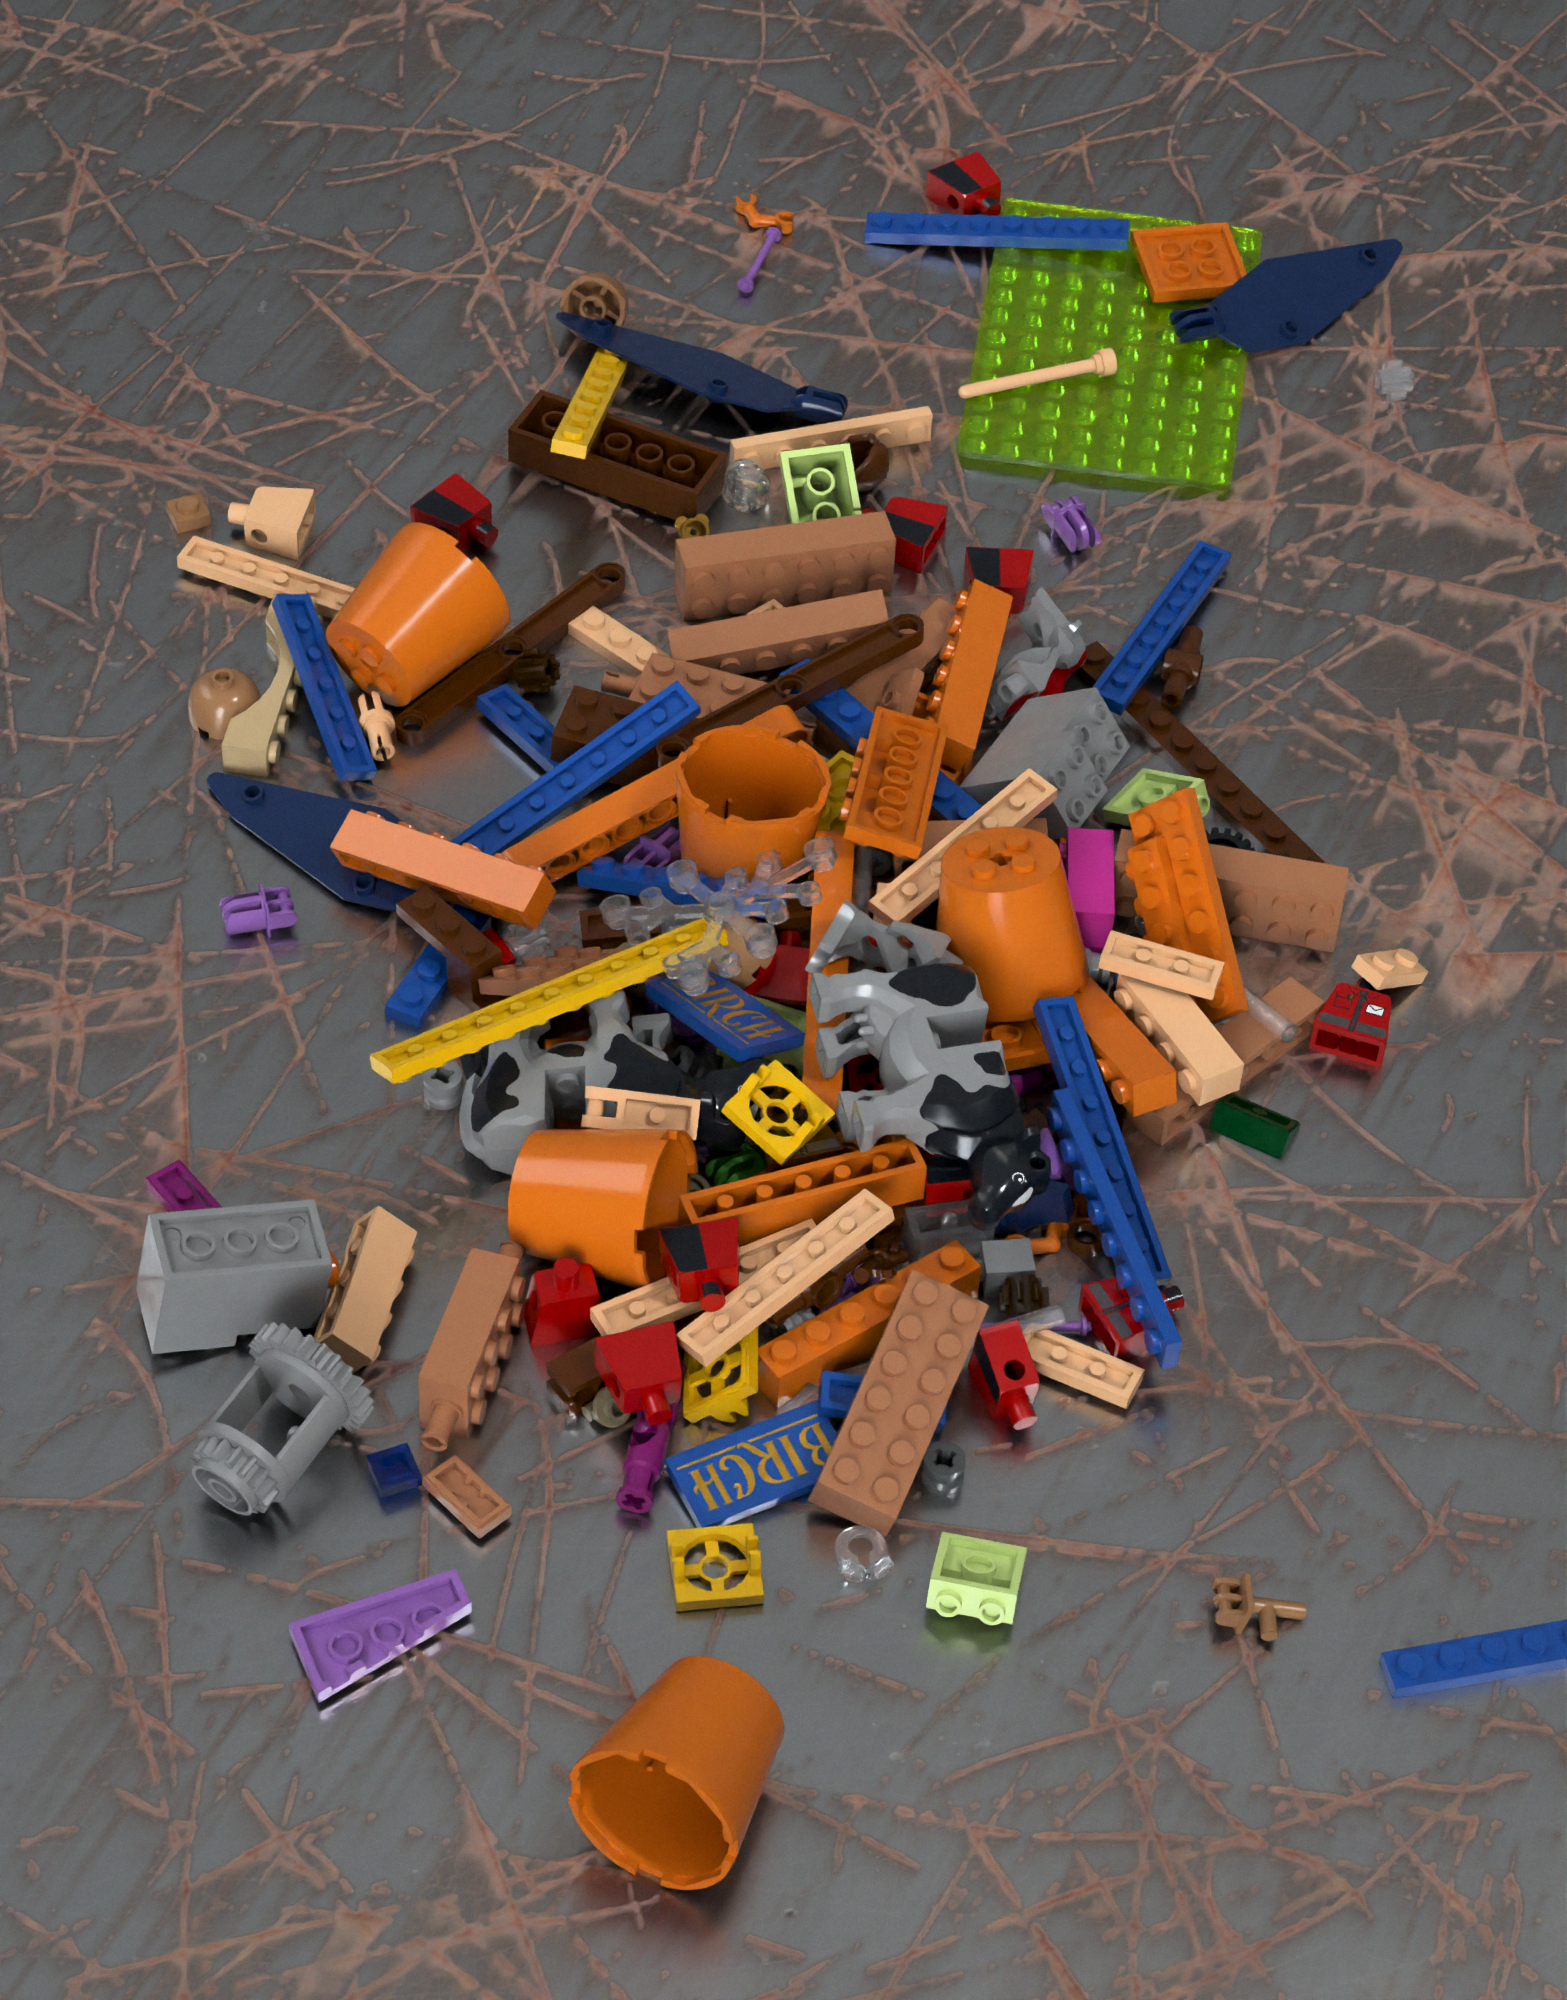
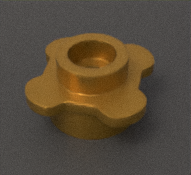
M700 513L693 518L680 516L675 520L674 526L678 529L679 539L710 534L709 519L705 514ZM691 529H695L696 534L694 536L690 534Z

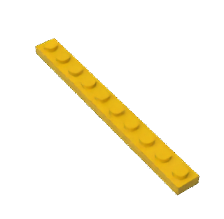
M703 917L370 1054L371 1068L393 1084L406 1082L416 1074L431 1068L442 1067L452 1059L464 1054L476 1053L488 1044L498 1040L509 1039L517 1032L532 1026L545 1024L549 1019L565 1012L579 1010L584 1004L599 998L610 997L620 989L632 984L643 983L649 977L663 971L674 970L687 961L697 957L708 956L714 950L728 945L727 930Z

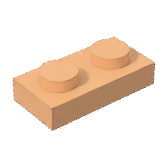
M1402 948L1359 954L1351 966L1352 969L1377 990L1422 984L1429 972L1418 963V958L1415 954Z

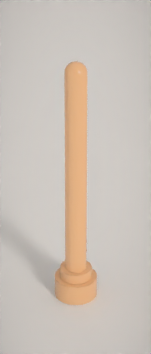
M1109 347L1096 350L1095 354L1090 356V359L962 385L958 390V394L961 398L967 399L1093 372L1094 375L1099 374L1101 377L1114 375L1117 373V360L1113 349Z

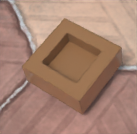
M200 493L166 501V511L178 534L212 525L211 514Z

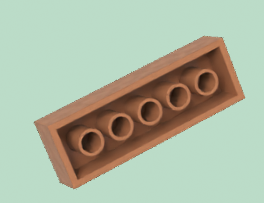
M880 511L676 539L674 593L684 621L748 613L772 599H775L784 607H790L882 589L883 593L892 592L896 538L886 512Z
M1121 829L1114 861L1115 915L1143 919L1136 913L1134 908V900L1138 897L1135 882L1129 879L1125 871V864L1129 861L1127 850L1135 846L1132 830ZM1209 844L1231 935L1334 953L1349 867Z
M912 1270L901 1290L807 1501L884 1537L887 1536L898 1517L989 1308L988 1304L918 1271Z

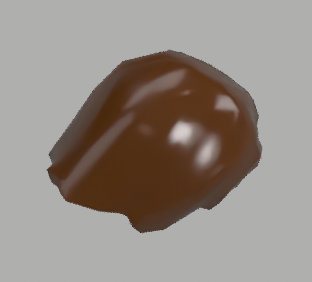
M871 433L851 435L847 440L838 443H850L858 493L877 488L887 477L889 471V451L886 445L881 443L875 435Z

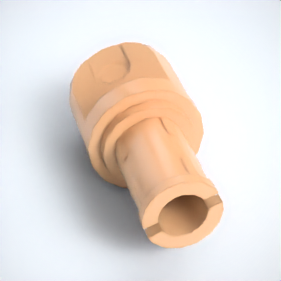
M371 691L375 709L369 710L363 693L358 698L361 711L358 722L364 737L369 740L371 756L376 761H384L381 750L385 749L387 760H389L395 754V748L390 736L395 728L394 717L391 712L384 709L379 692Z

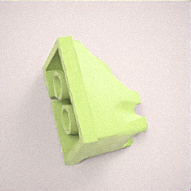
M850 443L779 453L790 524L862 514Z

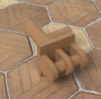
M1244 1573L1241 1579L1219 1577L1212 1582V1590L1217 1594L1213 1599L1214 1606L1219 1609L1215 1614L1216 1623L1221 1626L1233 1627L1234 1634H1241L1252 1614H1257L1259 1617L1261 1639L1273 1641L1278 1638L1276 1617L1304 1620L1306 1616L1305 1603L1253 1596L1251 1574Z

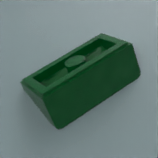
M1230 1093L1217 1102L1209 1128L1276 1158H1280L1290 1145L1301 1124L1299 1121Z

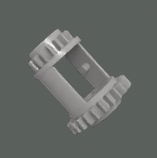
M271 1322L270 1325L265 1324L250 1342L249 1346L252 1349L249 1351V1354L255 1357L253 1360L255 1365L213 1418L198 1432L197 1439L199 1444L190 1456V1459L195 1462L192 1474L200 1487L215 1501L241 1515H250L252 1512L258 1513L259 1511L264 1513L272 1502L283 1501L292 1490L293 1485L337 1429L341 1430L343 1427L348 1431H352L353 1428L358 1430L374 1410L372 1405L375 1401L369 1397L371 1391L362 1386L364 1382L362 1378L352 1374L354 1369L352 1366L346 1365L339 1354H335L325 1343L321 1344L314 1340L311 1334L305 1337L297 1327H294L291 1331L284 1323H281L280 1326L274 1322ZM271 1394L305 1419L299 1427L293 1426L290 1428L287 1435L288 1442L275 1458L260 1444L242 1433Z

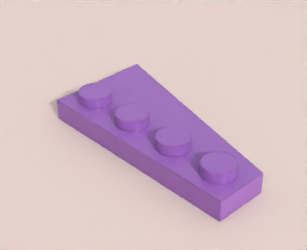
M453 1569L290 1622L289 1633L317 1701L320 1703L472 1613L471 1601L457 1570Z

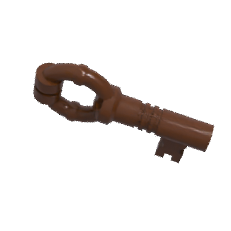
M882 1243L880 1247L868 1249L869 1259L855 1269L853 1277L860 1284L866 1283L872 1277L893 1278L897 1275V1267L890 1266L907 1262L910 1257L909 1252L902 1248L901 1244Z

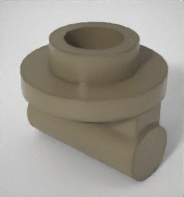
M606 1386L597 1393L594 1400L582 1407V1413L588 1421L597 1420L598 1423L609 1428L621 1426L628 1420L631 1414L620 1411Z

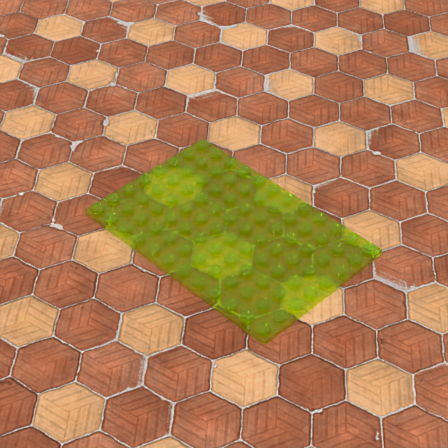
M1012 198L1005 199L1001 216L1130 220L1127 250L995 247L969 384L1090 359V356L1095 354L1096 350L1109 347L1113 349L1116 356L1117 373L1101 377L1100 374L1094 375L1093 372L967 398L956 453L961 457L1228 491L1232 483L1248 352L1219 338L1180 344L1179 337H1177L1174 331L1175 325H1171L1169 320L1170 313L1176 310L1206 306L1215 298L1153 303L1130 241L1131 230L1209 223ZM1229 226L1245 269L1249 273L1259 265L1263 233L1257 229Z

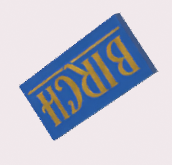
M706 968L647 983L646 996L738 1063L795 1049L804 1044V1032L724 976L712 973Z
M818 1400L665 1458L664 1467L697 1528L728 1525L812 1491L837 1435L828 1417L817 1415Z

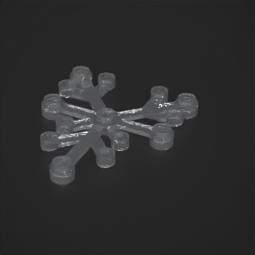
M818 837L804 845L805 858L781 870L783 864L780 853L777 850L760 853L757 856L758 865L751 883L745 868H731L724 874L725 883L722 890L713 892L699 881L700 876L696 863L693 860L680 859L671 863L666 868L669 885L679 894L689 893L701 904L674 905L663 896L660 888L648 887L639 894L641 906H631L628 896L616 894L605 898L600 903L599 908L604 923L614 930L624 928L627 942L632 946L649 940L650 930L671 919L704 918L708 924L701 941L679 953L668 955L662 961L666 977L677 979L679 988L685 991L687 995L697 996L703 994L708 989L710 982L708 966L711 959L716 962L719 975L722 977H733L742 970L739 955L736 952L728 951L719 943L724 927L726 925L744 939L747 951L753 957L765 959L772 956L776 951L778 940L775 929L771 924H780L789 917L786 902L778 898H798L799 903L803 906H813L822 900L821 889L816 881H806L801 884L787 883L812 869L815 872L831 870L835 866L837 852L832 839ZM757 899H773L768 902H753ZM765 916L768 923L753 925L744 917Z

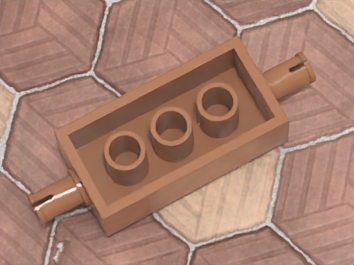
M652 653L641 675L637 677L607 669L602 679L601 691L644 704L678 680L700 706L701 714L696 716V718L700 719L767 684V682ZM791 689L783 691L784 693L791 695ZM800 720L809 733L807 744L812 747L817 736L818 724Z
M513 1240L502 1241L498 1253L474 1247L471 1248L418 1375L420 1428L425 1429L421 1436V1442L425 1447L433 1451H444L448 1446L447 1443L450 1435L469 1439L474 1425H481L487 1407V1400H485L487 1392H494L498 1384L500 1375L499 1362L501 1359L506 1360L511 1351L513 1342L511 1332L513 1327L519 1328L522 1324L526 1304L520 1302L525 1288V1277L520 1276V1263L525 1256V1249Z

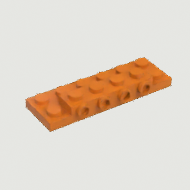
M876 705L868 738L860 737L839 816L840 820L846 821L844 839L851 840L860 846H872L889 851L898 857H909L918 860L924 841L948 726Z
M1183 788L1128 814L1135 846L1127 850L1129 861L1125 864V871L1129 879L1135 882L1138 897L1134 900V908L1136 913L1144 920L1147 932L1143 936L1144 940L1225 962L1223 974L1213 1001L1189 994L1210 1022L1215 1025L1248 1011L1249 1007L1195 788Z

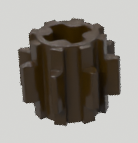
M539 648L523 650V656L517 657V661L512 666L514 668V675L512 676L518 683L517 686L520 689L524 688V692H534V694L550 692V686H555L556 681L561 676L559 674V667L561 666L560 662H557L555 659L556 655L553 653L549 654V650H539Z
M1016 1274V1276L1007 1277L1004 1286H1001V1292L998 1293L999 1313H1005L1007 1322L1017 1319L1019 1322H1041L1044 1314H1046V1307L1050 1306L1049 1288L1042 1287L1041 1278H1037L1034 1274Z

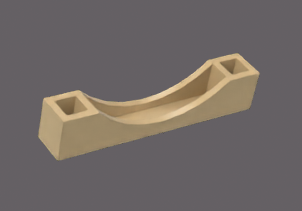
M276 594L273 595L265 621L267 645L277 660V673L270 687L258 701L244 712L230 719L221 744L224 772L268 777L272 763L277 764L279 761L281 750L280 738H286L288 734V714L296 710L298 700L297 687H303L272 606ZM312 599L313 605L317 612V600ZM318 615L320 623L323 625V617Z

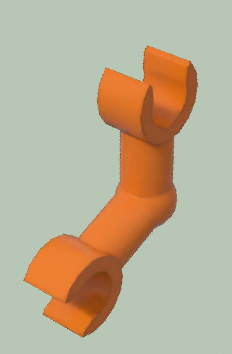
M750 193L749 202L741 201L740 197L736 195L735 211L745 215L752 228L775 227L781 231V234L792 233L794 213L781 211L776 215L760 214L756 209L757 198L754 194Z
M1070 1221L1068 1224L1059 1222L1044 1223L1047 1228L1045 1237L1030 1239L1033 1255L1054 1254L1058 1252L1061 1248L1062 1233L1069 1228ZM1011 1234L1005 1239H1021L1026 1237L1020 1234Z

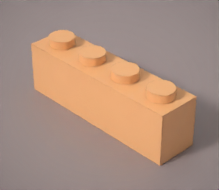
M1118 974L1116 990L1114 992L1116 1005L1123 1013L1125 1012L1135 1026L1176 1070V1078L1181 1089L1185 1093L1190 1094L1198 1106L1239 1090L1244 1063L1188 993Z
M379 1205L355 1221L339 1265L338 1283L330 1290L313 1337L314 1340L321 1344L325 1343L335 1354H339L346 1365L354 1368L352 1373L363 1366H370L377 1359L381 1351L379 1341L382 1332L387 1328L392 1319L390 1309L393 1300L399 1295L404 1282L401 1280V1277L415 1252L412 1246L417 1231Z

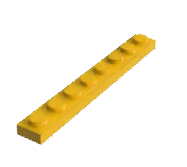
M600 346L598 347L552 438L550 452L580 459L586 458L629 369L631 361Z

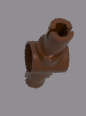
M1185 627L1179 644L1174 649L1168 648L1166 651L1161 679L1165 682L1161 703L1168 709L1180 708L1186 691L1191 686L1197 687L1204 659V655H1200L1199 651L1203 640V631L1199 627Z
M866 1245L860 1246L765 1320V1322L771 1328L777 1329L800 1310H807L813 1305L819 1309H826L832 1306L842 1292L845 1276L869 1259L867 1254L869 1251Z

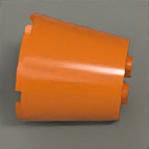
M407 523L395 533L326 629V640L331 652L348 677L370 696H372L371 691L379 692L383 703L395 707L409 704L497 640L505 632V627L510 623V611L507 600L487 567L477 556L471 561L463 552L455 546L459 542L457 539L434 526L424 523Z
M724 726L709 730L695 737L693 745L685 752L681 751L676 765L682 873L702 872L709 878L721 879L730 877L737 879L738 883L744 884L766 883L770 888L779 890L796 888L830 792V772L820 754L803 740H800L798 743L780 737V730L764 726Z
M1021 827L987 828L965 835L952 843L943 854L941 861L936 931L946 933L952 938L946 950L963 960L962 965L969 966L977 974L982 997L989 1007L986 1021L1015 1022L1034 1019L1036 1017L1032 1007L1037 999L1071 996L1076 991L1081 993L1088 981L1089 965L1063 861L1056 843L1040 832Z
M538 1129L533 1131L522 1145L512 1174L507 1203L510 1239L519 1243L525 1249V1254L553 1263L561 1258H572L578 1264L588 1263L592 1266L594 1276L633 1289L641 1288L668 1277L660 1259L658 1228L678 1226L679 1195L690 1193V1174L695 1175L698 1172L696 1150L691 1136L686 1131L679 1129Z
M689 1656L673 1662L582 1755L571 1770L568 1779L571 1780L572 1792L568 1797V1801L578 1825L588 1839L606 1857L633 1875H636L640 1869L661 1878L660 1886L679 1890H697L718 1883L727 1875L735 1862L784 1738V1721L781 1711L770 1693L756 1679L728 1662L705 1656Z

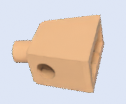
M259 487L255 490L250 505L231 502L228 510V522L244 525L245 543L248 546L299 560L316 517L315 490Z

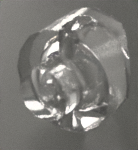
M746 458L739 459L727 467L722 496L728 505L740 512L756 511L764 507L769 500L771 481L767 474L752 460Z

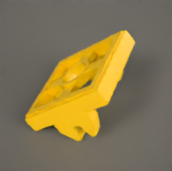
M776 1059L768 1066L762 1064L756 1074L752 1073L739 1092L725 1103L721 1110L726 1117L781 1166L827 1125L835 1115V1112ZM778 1086L785 1088L790 1094L783 1100L777 1098L770 1099L760 1088ZM750 1099L761 1108V1120L758 1123L752 1117L749 1108ZM799 1103L805 1106L808 1114L807 1121L802 1126L793 1119L794 1113L792 1109ZM771 1106L780 1107L785 1111L787 1121L784 1123L772 1121L767 1115V1108ZM770 1129L776 1131L785 1130L791 1136L782 1137L771 1134L768 1131Z
M758 1327L706 1367L684 1350V1363L687 1368L683 1384V1417L693 1424L709 1415L717 1420L730 1423L736 1422L735 1412L745 1417L748 1416L749 1405L747 1397L758 1392ZM717 1361L724 1362L722 1370L717 1375L711 1377L710 1373L714 1364ZM741 1365V1373L737 1381L725 1388V1379L729 1376L731 1370ZM705 1382L711 1384V1395L707 1397L701 1395L699 1387Z
M753 1523L667 1530V1546L677 1611L764 1604V1590L761 1578V1551L758 1550L759 1538L758 1535L755 1536ZM727 1542L736 1546L746 1559L730 1561L726 1556L719 1553L718 1543ZM704 1544L706 1555L701 1558L699 1563L685 1565L684 1557L688 1551L696 1545ZM719 1562L727 1568V1572L720 1578H710L704 1574L702 1569L707 1563ZM747 1574L741 1583L734 1588L725 1590L724 1584L729 1582L732 1575ZM699 1578L704 1584L711 1587V1591L694 1586L688 1579Z

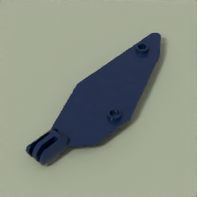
M1388 239L1265 259L1208 305L1173 311L1170 313L1169 320L1171 325H1175L1174 331L1177 337H1179L1180 344L1219 338L1250 354L1305 345L1388 276L1403 250V246L1397 239Z
M566 312L556 314L558 321L583 339L688 390L705 396L709 401L715 403L729 402L763 412L793 411L801 419L822 424L841 421L848 407V399L845 395L819 389L811 385L797 389L720 352L616 326L606 319L597 318L593 320Z
M219 772L208 776L207 784L231 818L344 901L396 912V904L416 892V890L374 877L370 873H363L342 866L330 849L331 843L351 809L365 814L367 811H373L384 817L386 821L395 824L402 821L387 809Z

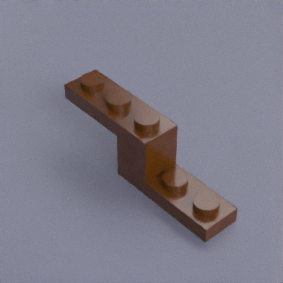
M424 886L396 904V914L447 958V990L472 1012L511 997L480 994L478 979L492 975V968L502 965V950L428 886ZM552 1025L551 1029L540 1036L537 1042L539 1046L544 1043V1039L553 1038L554 1027Z

